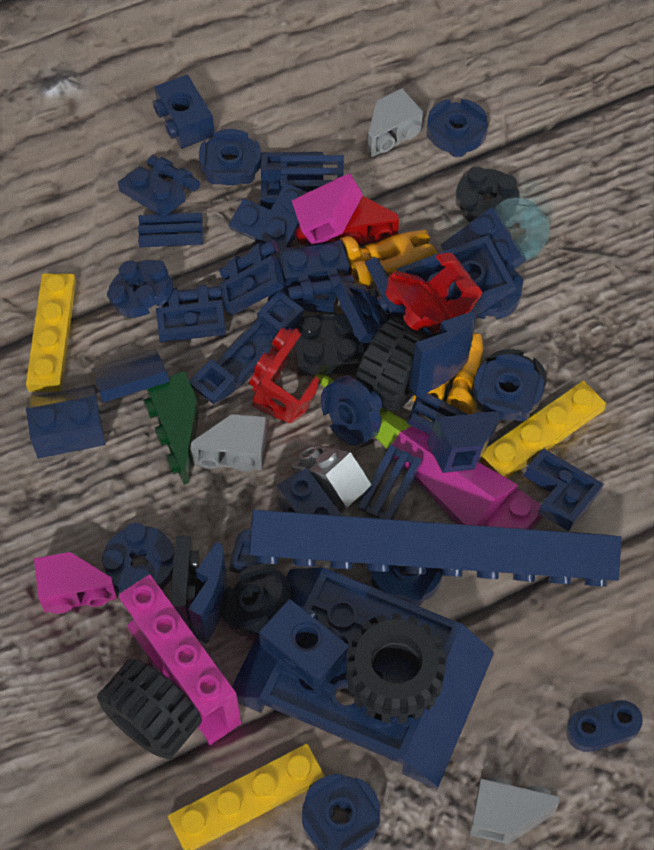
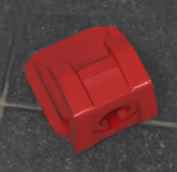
M441 253L435 256L445 268L429 282L424 281L419 276L394 271L388 277L385 295L394 304H403L405 306L403 319L412 329L418 331L420 328H427L430 332L437 334L440 331L442 321L471 312L482 296L483 292L471 279L453 253ZM456 281L455 283L462 291V295L457 300H449L447 302L446 297L449 286L452 282Z
M282 327L271 344L273 346L269 353H264L254 368L255 372L248 384L253 387L252 391L255 392L252 401L253 407L291 424L301 418L308 410L317 392L319 378L315 376L300 400L275 384L291 359L288 357V354L302 335L297 328L286 330ZM272 398H275L282 402L285 405V407H281L280 405L276 404L272 400Z

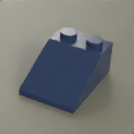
M488 235L441 252L453 253L471 279L475 281L483 292L471 310L475 316L516 290V285ZM437 254L397 268V271L419 276L424 281L429 282L445 266L440 264L435 257ZM456 281L452 282L449 286L446 297L447 302L449 300H457L462 295V291L455 283ZM420 328L421 330L433 336L439 335V332L437 334H434L430 332L427 328Z

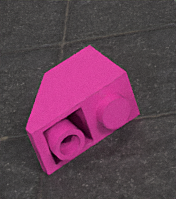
M351 173L338 177L332 182L313 191L306 192L304 195L292 200L301 230L312 246L334 238L345 230L363 196Z
M71 552L34 558L38 598L45 613H66L73 607L83 605L98 607L105 605L110 600L117 599L112 578Z

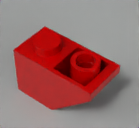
M362 196L345 230L334 238L336 241H339L340 238L351 236L358 245L380 242L398 234V214Z

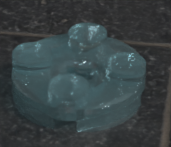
M509 198L502 201L494 209L498 211L507 228H512L514 223H520V229L525 230V235L522 234L518 239H515L527 259L525 262L536 258L546 245L549 237L547 217L545 214L543 215L535 203L528 199Z

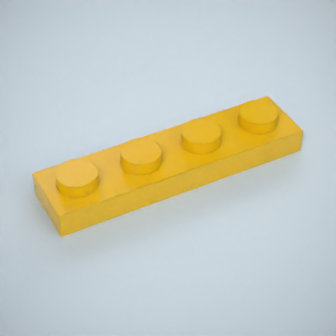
M42 273L26 379L28 391H62L76 286L74 274Z
M583 380L488 446L480 461L484 466L508 479L531 463L543 448L548 451L603 412L607 403Z
M305 744L169 814L167 817L182 849L195 850L308 791L315 782L325 776L308 744Z

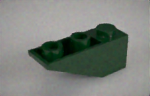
M185 371L169 376V382L148 388V398L144 399L143 402L149 418L156 417L159 426L155 427V432L161 447L167 445L171 454L166 455L172 474L179 473L183 484L186 485L190 479L192 466L191 442L196 439L199 412L196 396Z

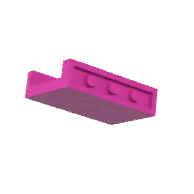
M149 574L121 592L119 599L134 619L127 624L128 630L153 666L173 681L192 701L202 718V722L197 728L208 744L212 745L241 725L236 692L152 576Z

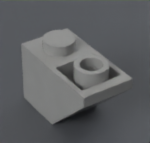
M402 88L376 101L368 132V155L371 158L389 151L393 146L407 139L414 138L422 131L423 111Z
M229 415L191 442L193 464L207 469L230 467L243 472L252 471L253 469L262 470L267 438L266 417Z
M316 445L305 449L300 454L299 460L291 466L294 473L307 468L333 504L346 508L372 486L351 452Z
M490 777L489 780L481 779L470 836L510 844L552 817L559 805L560 796L551 795L550 790L540 786H528L527 789L512 786L511 781L500 777Z

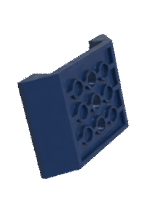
M323 567L290 569L286 577L290 583V599L299 607L304 604L313 610L318 616V622L327 629L332 627L341 632L347 639L349 647H352V638L355 633L362 634V626L368 621L371 624L376 623V617L382 615L385 616L386 620H392L393 614H401V620L408 621L409 616L418 619V626L421 627L424 623L432 628L431 637L438 635L441 640L440 649H445L446 669L439 698L436 697L435 705L430 710L424 708L423 716L416 720L411 714L408 715L407 723L398 724V717H391L390 723L381 722L382 715L378 713L374 719L366 715L365 705L359 709L355 703L342 705L336 700L337 692L348 688V680L346 679L347 663L320 693H317L264 650L260 645V636L258 634L232 685L236 692L238 703L259 713H262L264 707L268 706L403 765V775L438 790L494 652L463 624ZM309 638L302 639L297 643L298 646L304 649L312 648L317 644L313 639ZM396 654L380 658L372 667L381 679L390 683L407 682L419 672L416 665L410 659Z

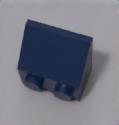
M95 384L27 398L26 414L29 434L37 459L106 445Z

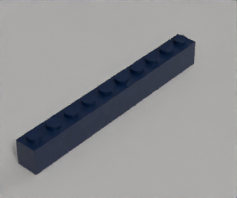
M252 509L248 554L257 556L256 563L278 564L279 557L294 558L293 565L315 567L316 560L331 561L330 568L352 569L354 562L367 563V570L389 572L390 565L404 566V573L426 574L427 567L440 568V575L462 577L463 570L477 571V578L499 579L500 572L513 573V580L535 582V575L549 576V583L571 584V577L585 578L584 585L607 587V580L619 581L622 536Z

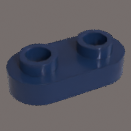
M618 700L582 710L571 717L566 730L567 739L575 749L582 752H592L627 742L635 738L643 724V717L639 708L626 700ZM617 715H627L630 719V722H620L618 720ZM581 725H591L594 732L591 734L585 733Z

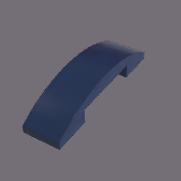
M278 291L257 312L258 320L216 362L210 359L189 380L191 387L213 404L229 396L252 377L257 362L264 353H269L273 346L271 344L282 327L286 330L289 328L294 329L304 313V308L281 291Z

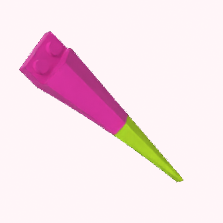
M324 374L314 375V378L315 376L319 378L318 383L324 388L335 381ZM384 408L379 410L381 427L375 438L387 450L391 444L401 451L408 452L410 455L422 459L423 463L415 476L416 481L456 524L533 529L543 518L542 515L538 514L541 504L519 490L518 484L479 462L475 469L442 473L427 444L429 434L407 424V421ZM406 462L404 468L408 471L411 464Z

